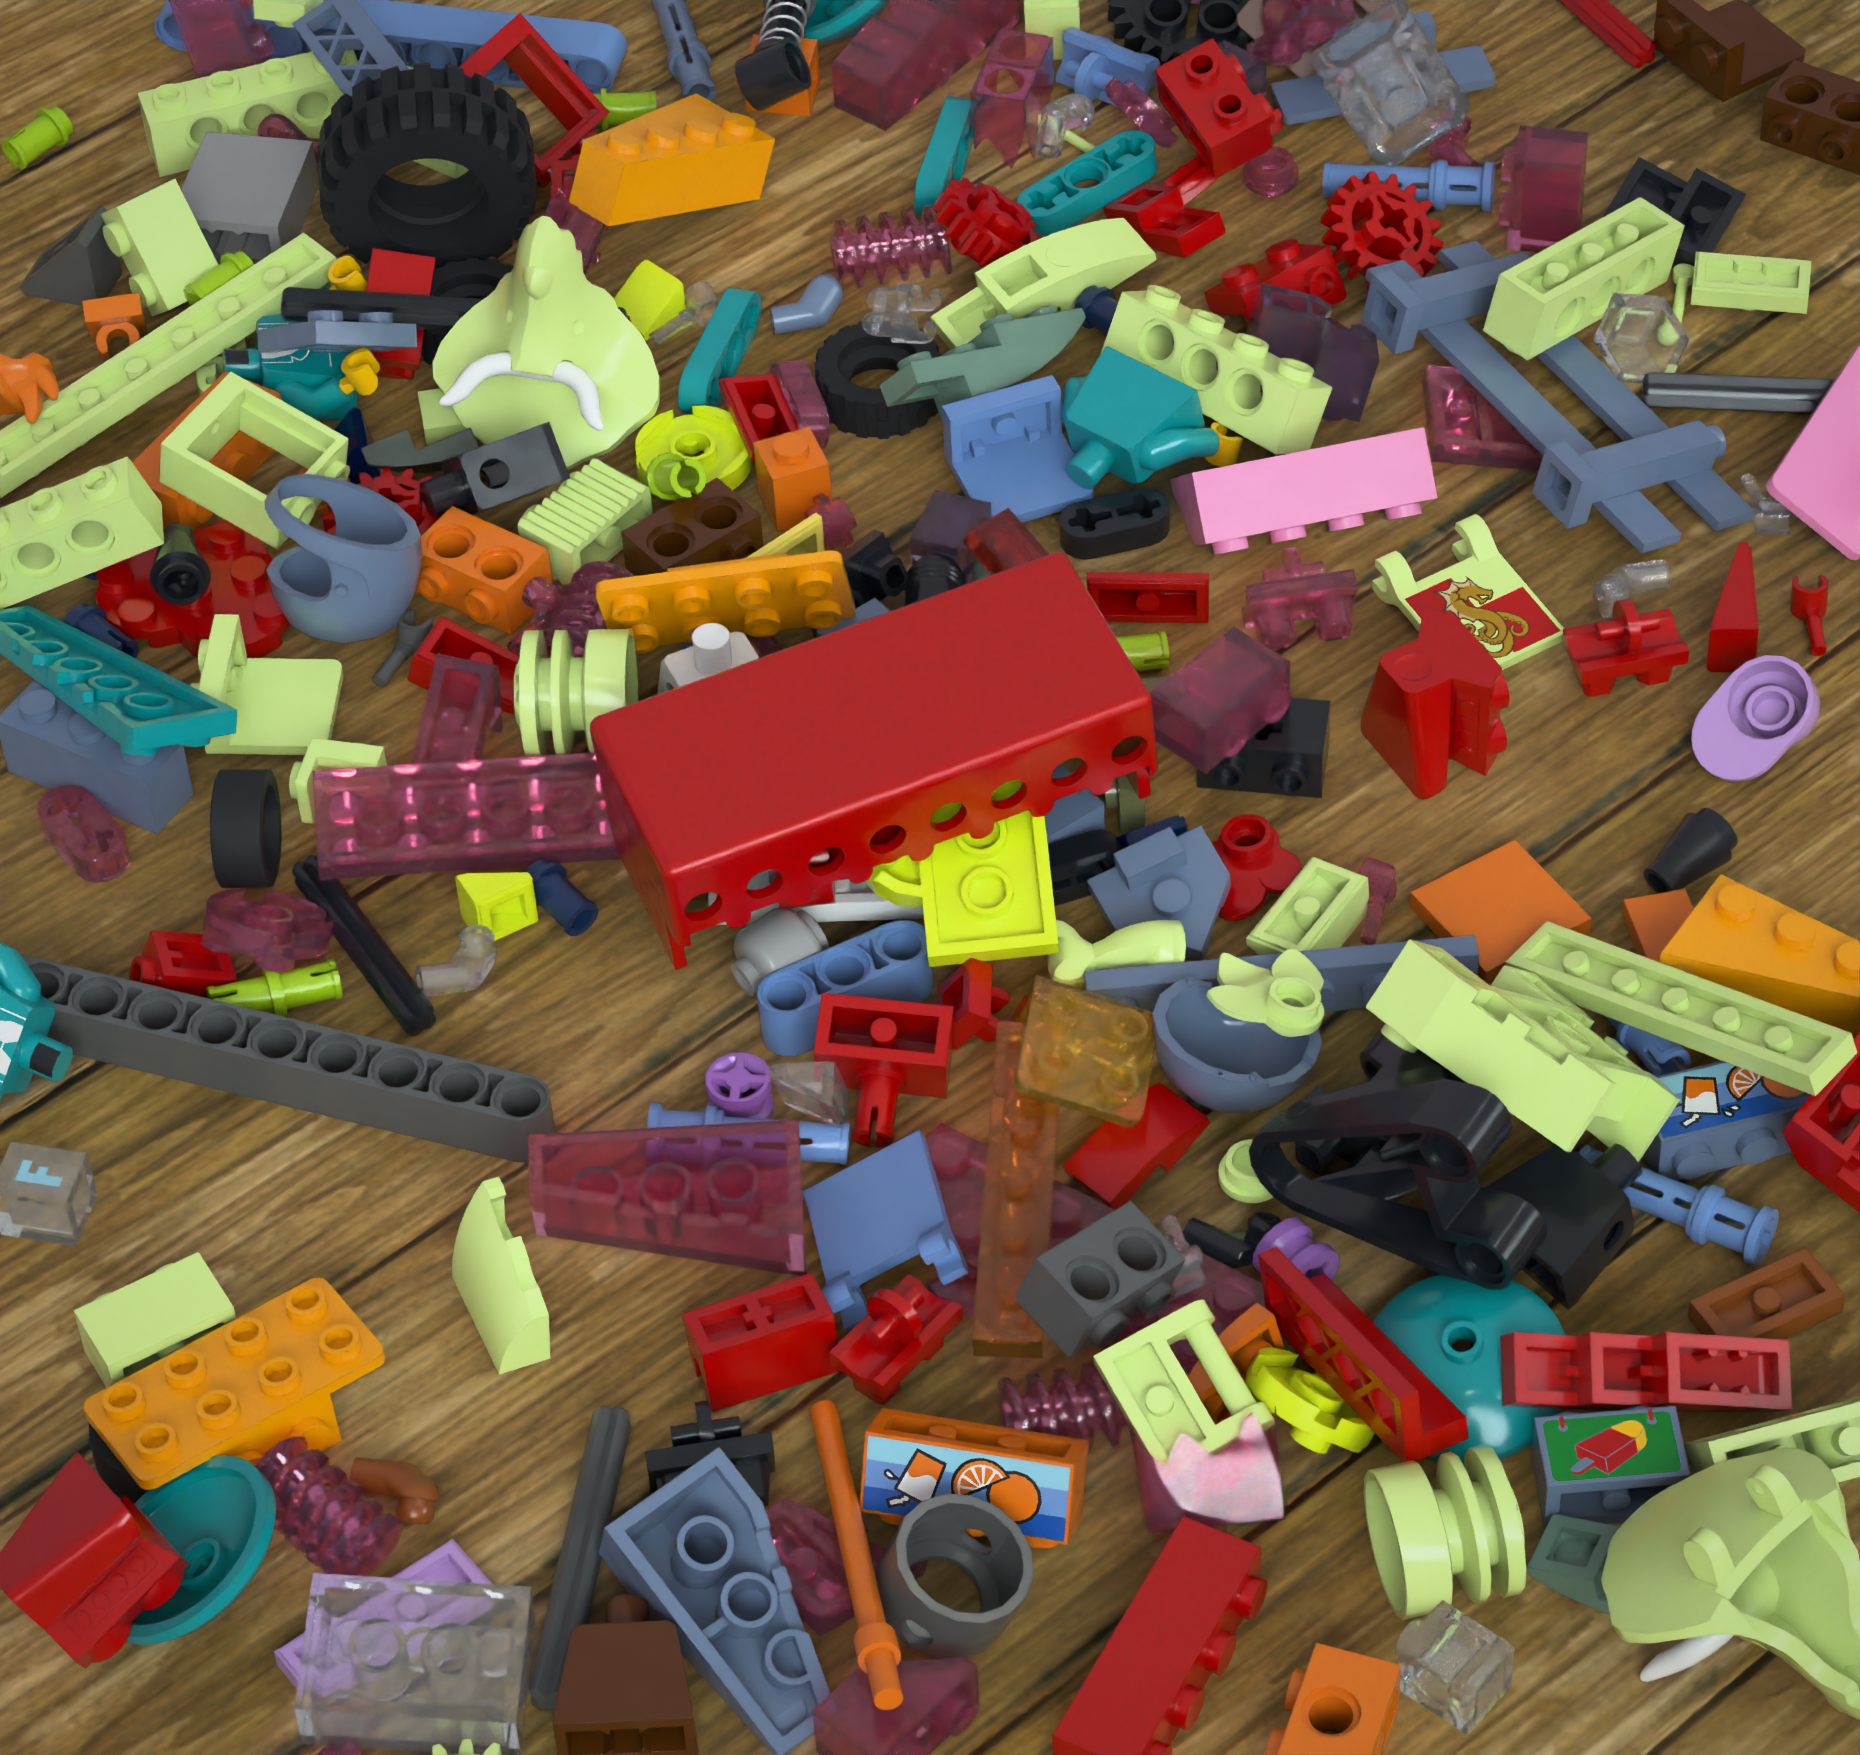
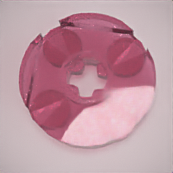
M245 889L221 891L211 895L206 900L201 945L209 950L222 953L238 952L256 957V965L262 969L288 972L294 969L295 960L324 957L329 949L333 921L326 922L327 912L319 905L285 893L265 891L264 902L243 901Z

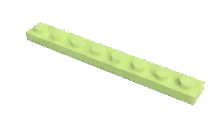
M303 232L61 390L56 401L48 399L43 402L42 412L35 424L28 423L26 416L23 415L0 430V499L29 479L39 475L43 470L70 452L83 446L111 425L130 415L137 408L172 385L177 384L193 371L222 354L224 349L230 348L256 331L257 321L262 316L281 314V298L285 288L320 289L329 283L328 270L337 258Z

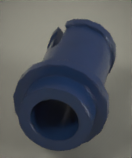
M1093 285L1086 288L1080 294L1074 309H1083L1086 316L1082 324L1083 327L1088 329L1095 327L1107 336L1118 302L1115 300L1114 292L1105 286L1098 288Z
M82 603L72 608L66 615L64 623L137 658L139 652L138 643L132 638L127 637L106 620L107 613L100 606H89L86 603Z
M541 859L531 864L525 870L533 879L536 906L540 905L564 928V931L569 936L582 934L594 923L598 915L597 905L592 900L586 898L566 878L567 871L559 862H549L547 859Z

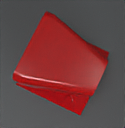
M1423 611L1418 639L1381 656L1361 715V732L1418 799H1429L1445 789L1447 785L1448 757L1486 776L1497 754L1506 750L1507 736L1500 720L1499 712L1508 707L1510 697L1506 680L1502 674V667L1454 613Z
M76 1452L65 1463L0 1552V1588L10 1600L42 1627L76 1663L87 1668L91 1663H100L111 1658L122 1648L131 1633L132 1621L142 1611L156 1609L173 1597L181 1585L184 1569L189 1563L151 1519L126 1495L119 1499L86 1460Z

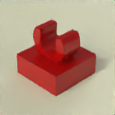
M969 958L937 988L936 1004L954 1007L953 1049L958 1050L973 1035L983 1041L994 1042L1009 1029V1022L994 1017L991 1012L998 1013L1009 1003L1010 994L1000 987L992 986L993 965L974 958Z

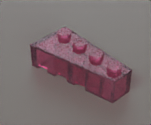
M891 0L885 17L881 18L873 15L832 62L834 106L886 131L904 115L912 112L916 105L938 87L943 86L951 76L968 62L977 58L985 48L1003 33L1011 30L1020 20L1021 4L1019 0Z
M799 1119L528 1135L529 1196L536 1235L802 1276L807 1274L803 1163Z

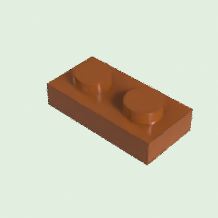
M1803 1248L1690 1300L1688 1319L1700 1334L1786 1339L1842 1313L1845 1294L1808 1249Z

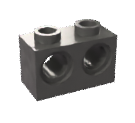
M1129 1201L1037 1257L1014 1299L1059 1348L1071 1358L1093 1343L1098 1348L1107 1346L1125 1330L1129 1321L1137 1315L1142 1314L1146 1319H1149L1159 1313L1175 1296L1176 1289L1172 1286V1283L1186 1259L1132 1201Z

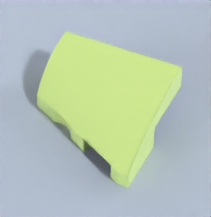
M495 1177L482 1181L466 1208L454 1244L452 1278L500 1375L551 1359L549 1314L540 1288L533 1276L522 1237L513 1238L505 1222L504 1198L506 1192L500 1178Z

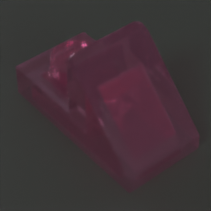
M437 654L410 767V775L475 789L487 733L501 735L503 728L499 667Z

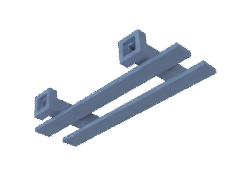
M1477 241L1440 250L1438 260L1449 270L1441 274L1422 278L1404 259L1367 269L1365 279L1370 283V288L1361 321L1393 354L1412 350L1417 332H1419L1543 455L1532 493L1567 529L1587 523L1593 505L1641 554L1679 543L1682 533L1639 491L1664 482L1715 531L1753 520L1755 510L1712 469L1714 460L1722 458L1726 452V439L1718 426L1714 424L1705 426L1700 420L1669 428L1580 340L1571 335L1536 356L1623 440V442L1596 449L1464 319L1489 311L1499 274L1530 258L1525 252L1495 259Z

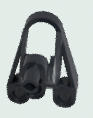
M1381 1030L1361 1051L1359 1057L1362 1069L1369 1081L1368 1083L1295 1103L1288 1110L1272 1117L1253 1138L1249 1148L1251 1167L1260 1183L1279 1202L1297 1213L1446 1277L1470 1282L1490 1290H1502L1510 1285L1547 1237V1225L1541 1214L1532 1204L1508 1192L1480 1187L1476 1174L1511 1133L1513 1128L1512 1117L1507 1107L1487 1089L1468 1084L1421 1050L1417 1049L1415 1053H1411L1397 1046L1386 1038ZM1393 1135L1378 1152L1381 1160L1320 1176L1314 1180H1310L1298 1172L1287 1160L1280 1147V1142ZM1419 1189L1427 1211L1387 1200Z

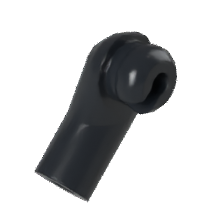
M1259 1211L1248 1218L1247 1229L1229 1233L1202 1220L1192 1218L1183 1230L1180 1248L1224 1268L1238 1269L1252 1265L1253 1254L1259 1242L1267 1232L1282 1221L1272 1213Z

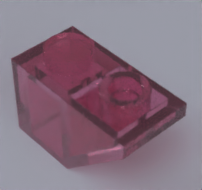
M966 1657L901 1661L897 1666V1671L903 1693V1701L897 1708L892 1710H881L875 1706L868 1673H865L859 1667L812 1711L816 1751L820 1755H930L949 1735H960L975 1719L980 1707L977 1665Z

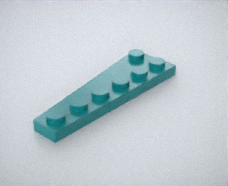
M30 605L0 610V654L118 742L122 753L131 756H151L158 752V747L174 744L200 747L208 745L213 737L236 733L237 709Z

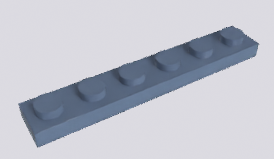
M1475 935L1416 940L1444 949L1478 976L1479 952ZM1408 941L1299 951L1313 963L1324 980L1320 992L1324 1012L1366 1008L1369 1000ZM1282 953L1237 958L1255 966L1271 970L1275 960ZM1220 959L1084 971L1085 1015L1088 1034L1126 1032L1135 1029L1152 1028V1012L1159 994L1178 980L1193 976L1194 980L1211 982L1212 988L1220 986L1217 980V969Z

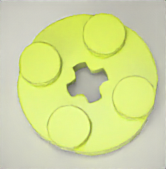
M706 405L692 406L693 415H681L675 418L672 409L655 416L639 431L635 439L638 481L646 486L645 476L648 465L652 459L665 453L680 455L684 459L689 458L698 461L705 469L706 483L718 478L732 491L744 482L753 466V461H751L730 412L721 408ZM700 451H704V454L699 455V456H695V457L684 456V455H694V454H696V453H698V452H700Z
M1272 1347L1260 1349L1246 1373L1244 1382L1256 1403L1264 1402L1271 1414L1275 1413L1293 1425L1289 1433L1295 1441L1321 1454L1327 1453L1331 1444L1357 1453L1369 1445L1375 1432L1316 1371L1312 1374L1292 1367L1299 1356L1298 1354Z

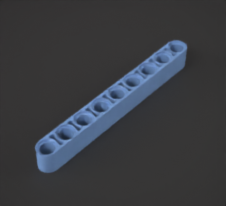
M166 0L155 20L154 29L158 38L167 46L180 51L263 60L286 58L311 52L295 27H280L274 21L254 19L253 0ZM357 0L406 66L413 68L414 63H430L433 69H444L445 64L459 67L518 15L390 0ZM523 15L592 93H600V88H606V92L611 89L627 53L628 46L625 36L612 25L598 22ZM339 16L313 34L315 36L335 35L341 18ZM354 50L359 61L362 50ZM504 59L484 76L494 82V85L529 88Z

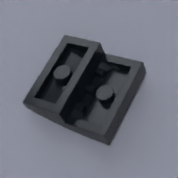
M1638 157L1603 217L1639 197L1643 198L1685 225L1672 267L1681 263L1690 264L1694 267L1696 252L1713 253L1746 194L1697 168L1689 181L1686 182Z

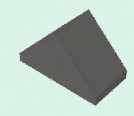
M100 205L44 250L19 286V289L28 296L83 306L82 301L107 297L122 275L119 257L111 251L103 235V226L106 224L100 214L107 210Z

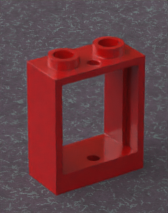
M519 13L459 67L464 69V75L472 77L476 72L484 77L504 59L566 128L568 132L540 158L534 153L536 181L545 188L551 182V161L562 160L561 157L569 150L574 155L580 154L583 140L599 134L594 127L610 112L525 17Z

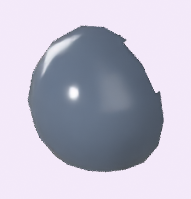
M1188 976L1185 979L1178 980L1159 994L1152 1012V1040L1158 1061L1170 1083L1202 1106L1222 1113H1251L1271 1107L1304 1084L1317 1060L1322 1045L1319 1030L1308 1035L1286 1037L1277 1034L1265 1023L1242 1021L1228 1016L1217 1009L1207 998V992L1212 988L1211 982L1194 980L1193 976Z

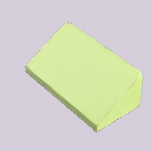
M1312 857L1246 937L1247 945L1258 955L1283 953L1290 948H1295L1298 951L1340 948L1369 912L1368 877Z

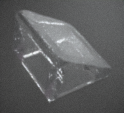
M835 1062L783 1063L770 1066L769 1075L784 1104L821 1123H847L849 1090Z

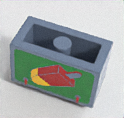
M1632 1406L1618 1411L1582 1414L1569 1411L1553 1416L1534 1417L1531 1462L1544 1529H1546L1553 1513L1605 1524L1625 1522L1650 1498L1690 1477L1676 1406L1654 1408Z

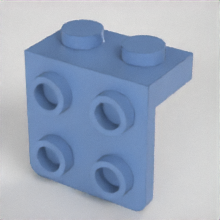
M1053 375L942 405L945 460L981 525L985 527L987 523V530H998L1058 513L1071 504L1094 497L1093 489H1085L1076 484L1065 470V466L1075 454L1062 433L1061 388Z

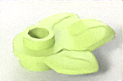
M1290 948L1284 951L1275 960L1271 970L1243 961L1229 953L1223 952L1221 954L1217 969V980L1220 986L1209 989L1206 995L1217 1009L1228 1016L1242 1021L1265 1023L1274 1032L1286 1037L1308 1035L1318 1030L1324 1017V1007L1321 1003L1320 994L1324 980L1318 969L1305 955L1295 948Z

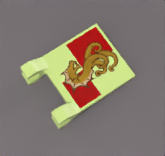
M1477 514L1455 524V530L1463 539L1453 543L1451 550L1459 563L1418 582H1415L1406 560L1396 550L1375 560V567L1383 576L1372 580V588L1380 600L1386 604L1397 606L1418 632L1423 611L1454 613L1497 661L1502 670L1562 642L1563 626L1502 557L1494 543L1488 526Z

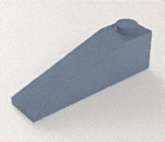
M718 1447L607 1525L603 1531L598 1554L629 1594L640 1596L648 1602L649 1619L651 1621L668 1620L676 1624L682 1655L773 1755H787L836 1719L838 1714L809 1633L805 1632L791 1592L793 1587L785 1565L782 1566L769 1530L771 1525L763 1502L721 1448Z

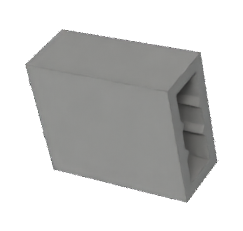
M215 132L205 133L181 191L218 264H221L220 257L225 253L235 254L238 251L244 252L256 264L299 236L319 187L313 141Z

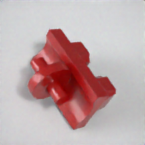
M1623 599L1614 603L1612 620L1563 629L1562 643L1575 669L1581 688L1588 697L1610 693L1611 689L1615 686V678L1635 674L1638 682L1645 683L1648 686L1669 682L1673 666L1688 664L1689 648L1677 632L1670 608L1638 614L1632 600Z
M909 1273L892 1290L883 1288L878 1290L868 1300L867 1308L869 1313L829 1352L830 1365L852 1378L855 1390L880 1405H885L900 1390V1382L922 1360L929 1361L944 1346L943 1339L963 1319L961 1305L953 1300H944L935 1296L917 1278Z

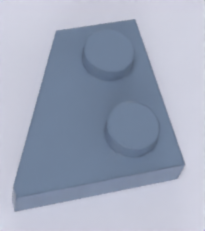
M309 311L308 322L258 330V353H277L294 349H309L313 353L353 352L360 348H367L371 352H389L417 347L416 324L393 323V313L389 312L359 313L358 322L343 321V311Z

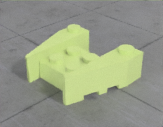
M1409 939L1366 1005L1369 1011L1385 1023L1381 1032L1394 1044L1411 1053H1415L1419 1049L1468 1084L1487 1089L1501 1100L1511 1114L1567 1152L1572 1151L1584 1131L1588 1130L1609 1148L1615 1143L1622 1145L1639 1162L1681 1100L1657 1077L1647 1071H1643L1625 1057L1628 1051L1615 1039L1606 1036L1603 1040L1590 1030L1595 1021L1532 972L1504 965L1490 986L1444 949Z

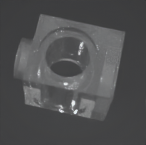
M1442 1600L1424 1621L1420 1618L1412 1620L1397 1641L1395 1655L1398 1656V1664L1401 1665L1400 1691L1468 1735L1511 1688L1514 1645Z

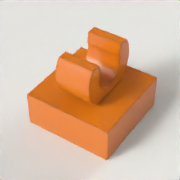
M139 293L82 301L85 324L91 340H96L99 354L103 360L110 359L109 343L113 338L117 336L126 337L129 339V344L132 345L141 339L139 333L148 332L145 311Z

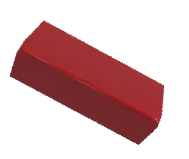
M775 374L719 379L718 387L751 461L755 462L753 442L799 430Z
M1087 572V590L1106 622L1209 623V573Z

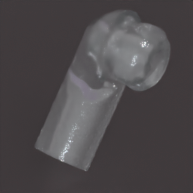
M1071 93L1047 102L1043 107L1034 147L1035 152L1047 158L1059 157L1062 152L1066 130H1074L1076 127L1081 126L1082 131H1084L1093 124L1095 113L1093 102L1085 95Z
M470 925L464 928L459 935L461 945L457 947L449 962L416 966L415 982L426 997L475 990L483 983L496 962L498 952L497 948L493 945L494 933L488 927Z

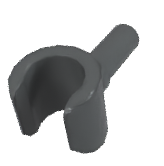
M407 609L397 624L398 643L392 649L390 656L372 677L373 682L377 686L384 687L402 663L415 654L433 628V617H429L422 625L415 626L414 610Z

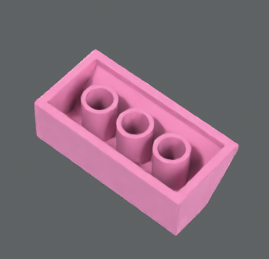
M1424 427L1193 472L1170 479L1172 492L1194 546L1212 543L1214 555L1249 548L1247 536L1265 532L1270 533L1271 543L1306 537L1305 524L1327 520L1328 529L1331 532L1364 525L1362 513L1381 509L1385 510L1386 520L1422 514L1420 502L1438 498Z

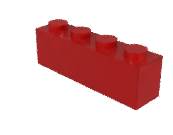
M1182 1516L1052 1734L1053 1755H1172V1746L1170 1745L1179 1729L1189 1731L1199 1716L1205 1696L1203 1688L1212 1673L1221 1675L1227 1668L1236 1645L1235 1632L1243 1618L1252 1621L1257 1616L1264 1602L1268 1581L1261 1578V1547Z

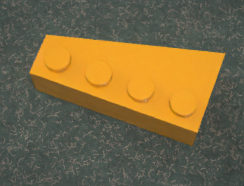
M695 93L584 139L568 203L603 224L614 226L760 200L775 138L756 128V122L752 118L738 113H730Z

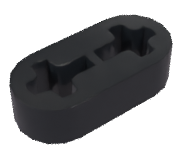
M1148 488L1132 489L1079 501L1067 506L1059 517L1061 548L1073 558L1083 560L1152 546L1165 539L1170 531L1169 500L1164 494Z
M1099 829L1048 844L1054 907L1090 896L1091 893L1089 892L1087 880L1115 867L1113 854L1123 849L1115 834L1108 830Z

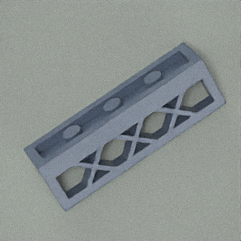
M326 0L292 23L298 34L343 94L346 93L352 96V87L367 77H370L372 80L381 78L380 72L382 70L398 66L400 71L409 70L357 0ZM339 16L341 18L335 35L315 36L313 34ZM345 50H362L357 65H340Z

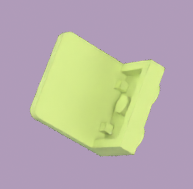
M215 614L209 639H201L199 644L198 665L201 674L200 682L191 683L190 686L237 709V725L235 734L211 738L210 743L205 745L206 754L305 755L312 738L331 740L343 681L342 664L335 659L247 658L239 615Z

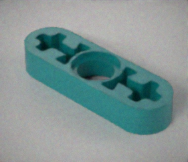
M947 96L916 181L914 210L917 217L935 219L938 212L933 209V205L952 179L960 182L977 130L978 104L976 99Z
M1131 130L1118 133L1022 191L1018 196L1017 203L1022 204L1032 216L1031 221H1034L1037 225L1034 232L1046 237L1068 229L1152 178L1158 169L1155 141L1152 136L1142 131ZM1086 180L1101 181L1098 185L1090 188L1075 187L1077 183Z
M728 287L723 293L682 372L678 389V407L681 412L692 414V406L701 405L718 408L723 399L718 387L719 379L734 377L757 332L761 316V297L759 292Z

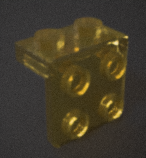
M1036 975L1012 1015L1008 1037L1021 1041L1013 1079L1015 1088L1022 1094L1126 1127H1133L1138 1124L1144 1114L1155 1051L1152 1033V1012Z

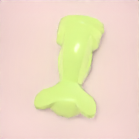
M1056 920L1059 954H1049L1047 956L1049 976L1057 985V992L1061 995L1071 996L1075 995L1080 989L1085 988L1084 971L1185 962V932L1179 920H1152L1119 929L1108 937L1092 944L1081 938L1073 927L1064 921Z

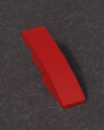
M1512 1332L1500 1336L1502 1406L1609 1411L1624 1410L1632 1406H1647L1650 1408L1676 1406L1677 1412H1785L1792 1410L1789 1340L1665 1332L1654 1336L1588 1332L1578 1336Z

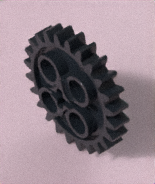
M1107 0L1108 21L1114 22V39L1125 38L1124 48L1134 52L1141 50V53L1158 58L1160 66L1212 38L1225 56L1230 53L1234 54L1242 68L1246 70L1251 66L1252 54L1260 57L1266 55V50L1237 25V15L1249 0H1200L1196 36L1192 40L1185 37L1191 0Z

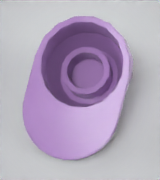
M1764 655L1745 662L1714 693L1699 711L1694 721L1691 737L1692 748L1699 763L1713 776L1732 782L1751 780L1768 771L1790 746L1796 745L1809 735L1816 724L1821 702L1816 684L1798 663L1784 656Z

